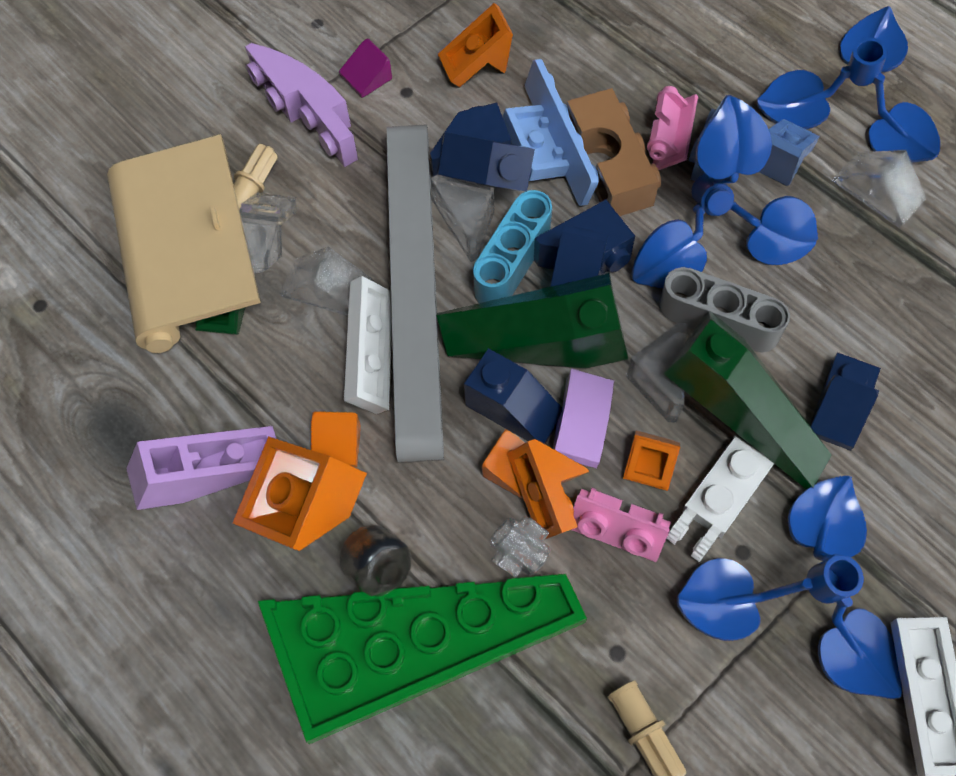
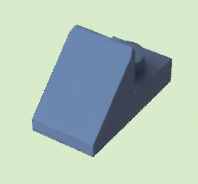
M783 119L769 129L772 140L771 153L767 163L759 173L788 186L791 184L803 159L813 150L820 136Z

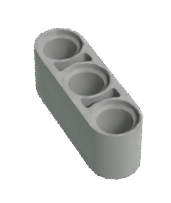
M686 267L676 268L669 272L665 279L659 302L660 311L665 318L694 330L703 317L711 311L742 336L753 351L761 353L771 351L777 346L790 321L788 307L782 301ZM674 293H683L688 297L682 298L675 295ZM716 307L725 308L730 313L721 312ZM758 322H764L770 325L771 328H765Z

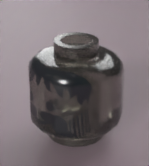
M366 525L351 533L344 542L340 552V567L344 575L369 596H384L392 590L398 589L407 579L411 569L412 555L408 546L380 525Z

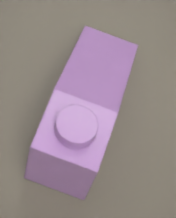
M273 426L137 442L127 466V473L137 510L185 503L250 481L268 436L276 439Z

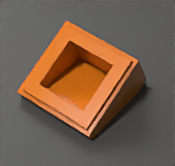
M313 412L311 419V450L333 457L352 467H357L361 431L358 414L353 412Z
M505 429L482 465V474L484 478L522 499L523 496L507 453L525 442L514 433Z
M636 431L623 479L668 491L679 454L680 443Z

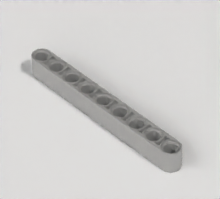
M427 124L387 127V166L397 462L444 460Z

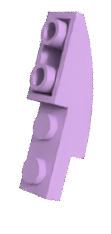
M254 43L245 46L250 61L246 65L247 72L257 87L263 85L266 89V97L276 112L282 110L291 123L301 118L309 130L315 128L325 152L329 156L335 154L344 167L357 161L354 137L348 129L351 127L346 100L336 89L315 71L286 54Z

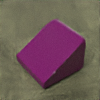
M367 38L339 70V75L363 98L392 79L390 60Z

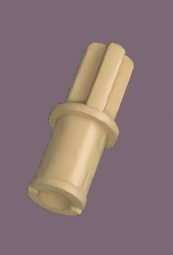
M258 144L242 171H237L234 174V188L242 220H244L245 214L256 195L263 193L265 189L263 183L277 160V154L270 146Z
M636 680L612 692L608 699L614 705L632 737L628 742L630 746L636 744L654 776H685L686 769L662 729L666 725L663 720L657 721L639 690Z

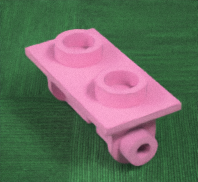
M673 86L664 87L657 95L655 115L659 119L653 121L650 140L647 143V150L650 152L653 164L657 166L658 170L687 160L697 106V94L684 99L678 93L677 88Z
M592 488L590 492L581 489L573 508V516L578 527L572 529V531L628 551L633 555L657 562L671 524L670 521L662 519L664 514H658L631 504L629 512L626 513L619 510L623 500L598 492L595 488Z

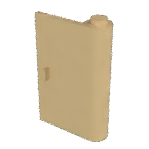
M221 134L121 161L109 168L107 173L135 340L139 347L151 353L166 352L179 341L180 325L261 303L224 140Z

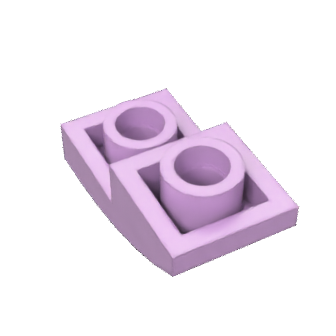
M575 369L570 370L565 385L562 412L556 425L554 450L579 464L597 469L609 420L613 380Z

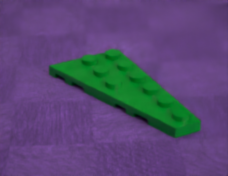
M566 574L507 579L506 582L475 584V582L456 583V586L430 588V586L363 591L353 592L352 595L335 597L307 596L302 597L301 600L277 602L273 599L258 601L304 738L309 745L580 626L587 621V617Z

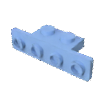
M535 59L532 62L525 83L526 92L533 106L506 108L503 114L511 142L514 145L535 149L529 181L565 176L578 205H588L599 182L597 168L589 160L584 149L583 139L576 132L571 122L567 105L562 103L555 88L553 76L548 73L542 59Z

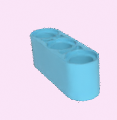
M537 190L521 193L476 260L473 267L474 295L478 303L512 296L533 263L535 238L551 229L552 201L545 193ZM515 247V248H518L519 250L511 251V250H507V249H508V248ZM489 279H496L500 282L491 284L485 281Z

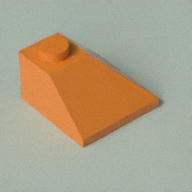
M268 436L233 524L300 551L350 517L367 473L333 457Z

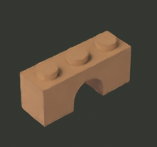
M612 88L567 101L569 117L576 132L583 139L586 153H603L612 158L599 162L596 165L599 182L595 192L599 201L607 200L619 216L654 206L657 190L661 186V176L657 166L650 164L645 154L642 136L638 132L635 133L630 124V116L625 103H619Z

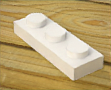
M363 276L350 281L344 401L374 414H379L389 410L392 334L391 291Z
M947 617L896 618L890 624L902 682L917 775L956 776V659Z

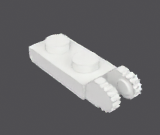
M735 436L682 510L683 514L672 527L666 539L675 545L687 533L688 526L693 520L707 528L708 532L695 544L691 557L700 562L716 539L724 536L774 463Z

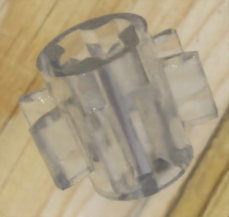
M526 515L523 516L520 522L513 517L508 518L497 528L491 538L490 546L497 551L492 561L514 578H517L521 571L527 575H533L544 565L550 554V547L543 542L549 532Z

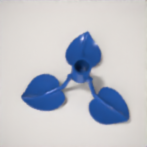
M890 6L868 15L845 34L840 45V55L848 66L842 67L840 75L828 89L823 91V82L816 74L806 70H795L779 76L757 98L759 109L772 122L777 124L785 119L804 129H810L820 125L828 118L830 105L826 98L831 97L846 78H850L858 86H868L873 83L876 88L878 114L882 119L875 121L869 130L868 139L872 150L882 159L894 163L929 161L938 157L941 145L938 130L931 117L922 108L915 104L902 102L895 105L890 112L886 110L883 85L885 76L881 72L891 71L901 65L908 52L907 39L898 25Z
M726 95L719 109L706 124L698 138L695 151L698 166L705 174L695 180L691 190L692 197L697 202V205L693 207V211L696 214L694 233L685 221L679 219L668 221L657 227L645 240L635 258L632 268V279L636 283L663 288L667 275L676 268L686 267L700 272L703 271L707 261V252L697 241L703 236L705 213L711 216H720L732 210L748 223L755 226L746 240V247L754 258L765 264L783 265L794 262L808 254L816 245L818 240L816 218L812 209L803 200L793 196L774 199L764 207L760 219L751 215L734 201L733 191L726 183L737 182L739 173L752 175L762 170L769 159L772 148L771 135L766 123L744 101L732 95Z
M851 476L835 477L815 484L814 488L810 487L798 496L789 510L788 527L791 537L801 546L814 548V557L823 561L814 565L808 571L806 579L753 594L754 583L748 570L734 560L717 558L700 565L691 574L677 595V605L685 619L705 635L723 641L743 639L758 629L760 615L755 603L803 590H809L810 594L822 603L830 604L836 602L837 605L831 617L832 623L836 628L824 632L818 643L819 662L827 678L840 689L853 694L887 699L901 697L902 682L895 646L886 626L876 615L865 609L852 610L842 618L846 608L853 604L850 597L857 594L863 586L864 576L862 569L851 557L862 550L867 536L865 517L855 495Z

